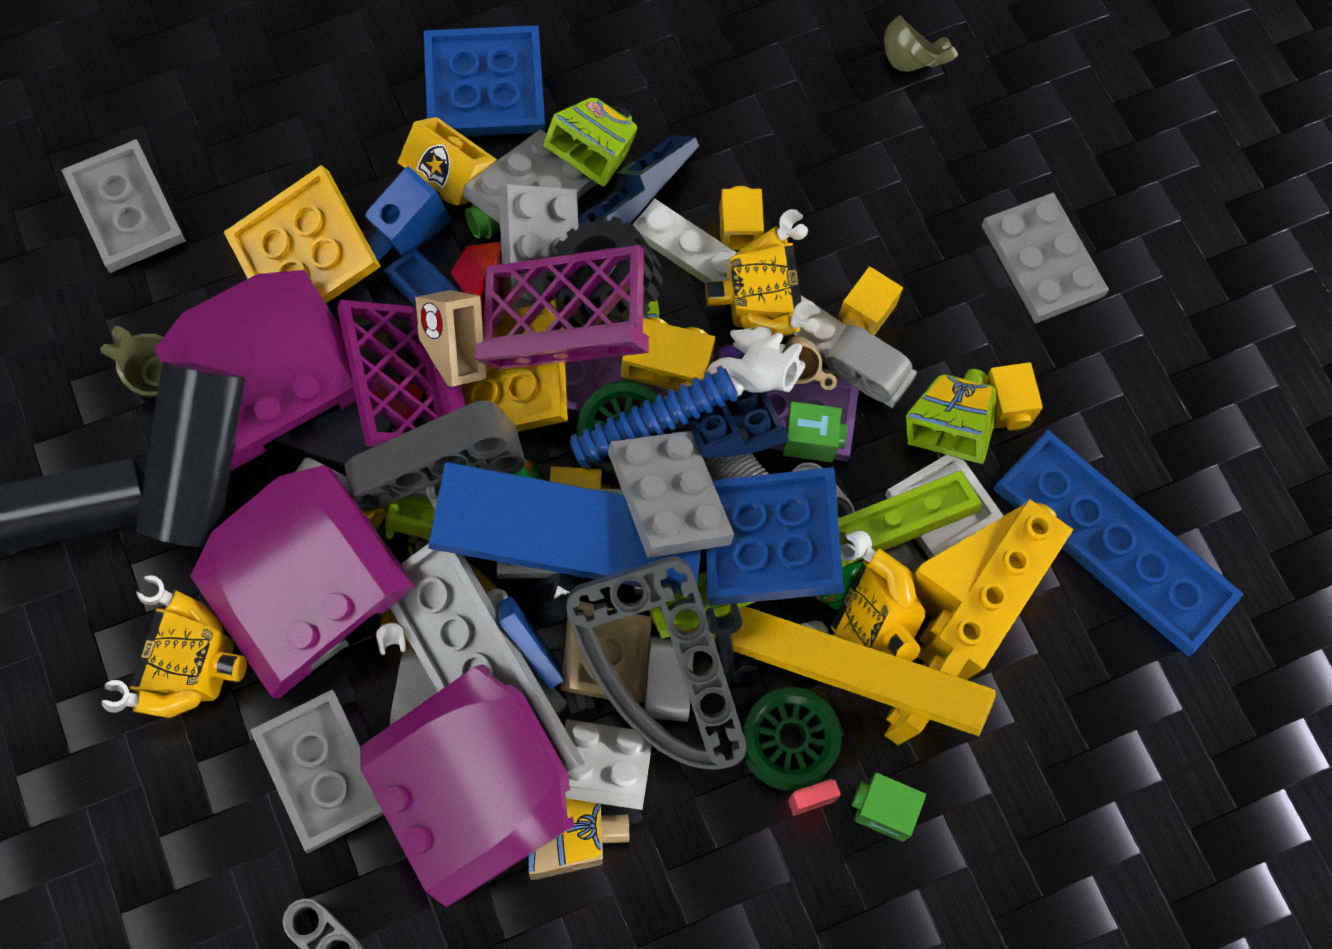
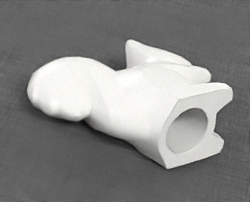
M759 326L744 330H732L730 332L731 337L735 341L733 346L745 354L742 359L732 357L721 358L712 362L707 371L713 374L717 372L716 367L720 365L726 368L738 393L737 396H740L744 390L754 393L770 390L789 393L805 369V363L799 360L802 350L800 344H793L784 352L785 345L780 344L783 334L776 333L772 335L768 327Z

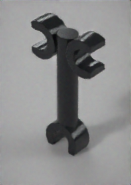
M736 603L731 604L730 613L724 617H716L714 609L708 608L705 613L709 631L716 635V648L728 686H731L733 682L738 686L745 687L756 684L757 678L754 670L757 669L755 659L742 654L734 657L733 633L737 632L743 625L739 607ZM711 660L693 663L695 673H704L712 665Z

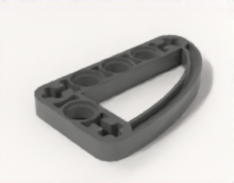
M676 556L665 557L582 583L571 590L566 601L567 615L580 649L606 696L629 725L656 749L686 765L703 769H723L738 764L745 756L746 741L713 635L709 631L707 616L690 565L684 559ZM675 568L677 574H686V577L680 579L681 590L684 598L690 593H693L694 598L675 601L671 585L669 583L662 584L660 581L667 578V569ZM633 580L642 586L643 594L639 601L628 604L619 599L617 590L621 583ZM610 587V598L615 609L608 611L606 601L596 604L594 606V614L586 616L584 610H575L574 607L580 605V597L582 595H588L590 601L600 600L604 598L602 588ZM666 601H675L670 606L666 604ZM661 606L704 745L687 741L673 734L654 720L640 706L612 667L593 627ZM690 609L699 615V623L694 630L683 632L675 627L674 618L679 611ZM696 651L707 652L712 657V665L704 673L692 672L687 666L689 656ZM714 692L722 695L725 699V705L717 714H707L702 711L700 702L705 695ZM723 723L728 739L730 741L737 740V742L731 744L732 751L725 754L721 748L714 749V747L720 745L715 726Z

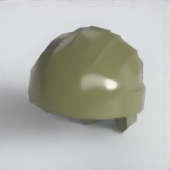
M901 15L890 22L884 34L885 53L892 66L900 71L908 72L925 66L933 68L950 62L958 56L955 47L951 46L948 38L942 37L932 44L913 29Z
M120 326L114 327L112 336L115 343L104 344L101 347V353L116 361L117 373L122 382L131 391L146 398L157 397L162 363L154 349L163 337L157 334L131 336L129 331Z

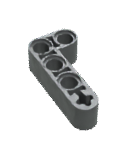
M490 401L470 403L350 458L345 463L349 493L362 511L376 510L440 482L445 462L471 467L479 464L483 469L515 475L525 467L526 463L516 426L495 403Z

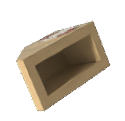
M448 290L415 297L419 339L447 386L453 387L486 379L485 364L475 359L476 343L483 342L480 296Z

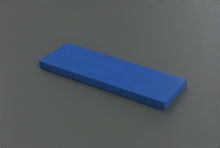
M1049 430L1035 442L993 488L996 493L1015 509L1025 504L1029 499L1035 503H1042L1050 507L1056 513L1059 520L1073 529L1062 549L1188 657L1198 649L1244 595Z
M445 462L428 549L590 579H598L665 557L676 556L684 559L690 565L696 584L701 550L647 558L624 495ZM675 568L667 569V578L660 580L661 583H669L673 594L683 595L680 579L686 577V574H677ZM633 580L621 583L623 585L642 588V586L638 582ZM690 593L688 596L693 597L694 595Z

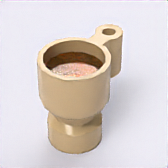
M797 336L789 339L785 343L784 352L793 344H800L802 350L799 360L805 363V369L796 381V384H806L815 379L820 382L823 389H834L837 385L836 376L831 369H824L822 367V358L818 347L805 337Z

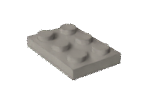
M540 129L465 184L463 197L500 223L498 189L500 186L512 184L576 189L578 199L595 186L597 182L545 148L543 143L547 133Z
M137 139L61 170L109 273L185 242Z
M512 184L498 187L502 264L549 258L550 255L557 253L555 246L558 241H564L568 237L566 233L570 229H578L576 189ZM542 271L531 284L541 295L551 284L547 279V271ZM513 275L503 277L504 299L519 283ZM526 290L512 308L515 310L532 306L538 299L529 290ZM554 296V298L551 301L556 300L562 306L563 310L565 307L560 303L556 296Z
M1054 192L984 219L982 227L1035 323L1105 297L1109 289Z
M692 431L611 441L608 454L647 558L731 544L734 537L733 530Z
M333 689L250 730L306 853H310L384 815L360 770V744Z

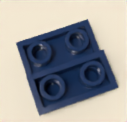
M744 390L740 396H737V401L732 402L729 399L725 401V406L722 408L716 405L712 407L713 412L709 414L705 410L700 413L701 417L695 419L694 416L688 418V425L703 457L719 458L745 455L789 441L786 430L766 392L754 393Z

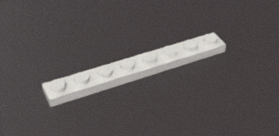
M654 199L633 224L651 248L702 282L727 280L728 261L731 257L735 256L736 252L658 200ZM801 296L802 302H803V301H809V300H807L806 298H804L803 296ZM819 308L820 313L808 317L815 318L820 323L818 331L809 333L800 327L799 332L785 337L788 339L797 336L807 338L818 347L822 362H824L825 356L847 325ZM912 369L889 402L883 403L893 408L912 383L917 372Z

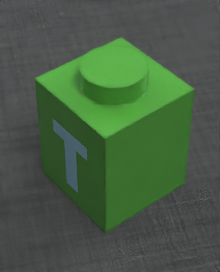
M791 401L785 429L789 441L784 442L783 456L833 462L837 449L845 448L848 426L847 424L840 423L842 408Z
M875 773L868 784L861 781L851 804L852 807L858 809L854 822L905 842L912 836L926 793Z

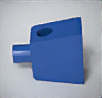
M407 166L366 212L365 217L374 229V232L366 240L377 261L382 259L391 249L401 257L413 246L417 250L420 249L452 220L437 192L413 169Z

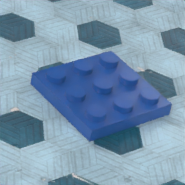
M538 25L424 31L427 119L437 117L464 137L536 133L540 129L545 132Z
M834 467L712 480L733 530L734 537L730 545L706 549L707 596L710 606L844 593Z

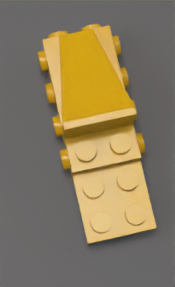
M1029 499L1019 508L922 563L912 573L916 595L925 613L932 617L918 637V640L923 644L917 657L925 662L922 664L923 666L965 680L984 670L1073 531L1071 527L1057 518L1056 513L1050 507L1042 503H1035ZM893 707L886 717V720L891 725L884 736L895 744L900 745L921 733L930 719Z

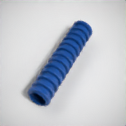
M720 365L716 367L717 372L713 374L710 371L705 372V378L699 380L698 377L692 378L693 383L688 386L684 382L680 384V389L677 391L671 388L668 390V395L664 397L661 394L656 395V401L650 402L645 400L643 402L644 406L641 408L635 405L631 407L632 412L628 414L622 411L617 419L613 417L607 418V424L602 425L599 422L595 424V429L592 431L586 428L581 436L577 434L571 435L570 444L581 467L589 470L594 462H597L599 465L604 463V458L609 457L608 450L611 441L648 437L656 433L657 435H663L664 430L667 428L671 431L675 430L677 423L688 424V418L692 416L695 419L700 418V413L705 410L709 414L713 412L712 407L716 405L722 408L725 406V401L729 399L732 402L737 401L738 393L727 369Z

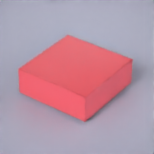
M830 779L794 791L788 803L793 816L834 803L841 794L836 780Z

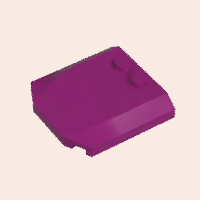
M305 270L261 273L246 279L182 313L154 349L161 363H197L245 377L230 471L265 453L264 444L338 404L342 410L357 402L341 326ZM374 380L367 383L368 390L371 393L378 390L377 383Z
M325 465L278 476L212 531L190 575L272 698H281L314 671L311 667L314 662L374 613L383 614L416 587L360 507L352 499L337 475L330 467Z
M485 665L471 668L360 746V770L424 890L445 907L459 901L574 827L573 816L568 818L565 792L570 790L566 769L524 694L513 685H504L488 673L491 670Z

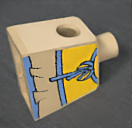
M566 798L568 818L573 816L574 827L529 855L530 879H541L603 864L602 843L629 842L628 814L601 816L600 803Z

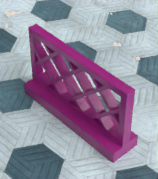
M639 245L486 266L483 342L476 343L475 359L495 370L649 353V336L643 333L644 249ZM630 259V273L618 285L607 274L619 261ZM590 265L596 272L579 290L569 279L580 266ZM551 270L557 278L541 295L531 284L542 271ZM513 275L519 283L503 299L499 295V277ZM604 279L615 290L598 308L587 297ZM566 284L576 295L560 313L549 302ZM529 290L538 300L521 317L512 307L525 291ZM624 297L630 303L629 321L614 323L607 315ZM584 302L595 313L583 327L575 328L568 320ZM546 307L556 318L545 331L536 332L530 325ZM508 312L518 323L507 336L497 337L498 323Z
M349 300L340 301L337 310L366 446L375 447L415 429L416 427L412 424L419 416L428 423L466 406L461 385L447 386L421 343L418 333L416 307ZM352 315L363 316L375 326L367 332L353 321ZM392 319L409 320L411 332L408 335L404 334L390 321ZM380 330L398 343L392 351L374 338ZM364 345L382 358L376 366L361 356L360 349ZM406 349L418 359L419 366L414 369L398 357L397 354ZM387 364L406 377L400 385L381 371ZM374 380L390 394L383 401L368 390V382ZM411 382L426 393L427 400L423 404L405 390ZM395 398L414 412L407 420L388 406ZM380 414L397 427L398 430L395 433L377 432L374 419Z

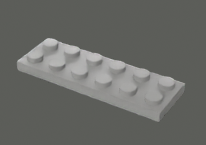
M428 543L401 564L416 587L390 609L402 627L437 692L471 668L485 665L491 670L488 673L504 685H513L524 694L568 775L583 766L585 762L521 652L500 625L497 611L465 556L428 549Z

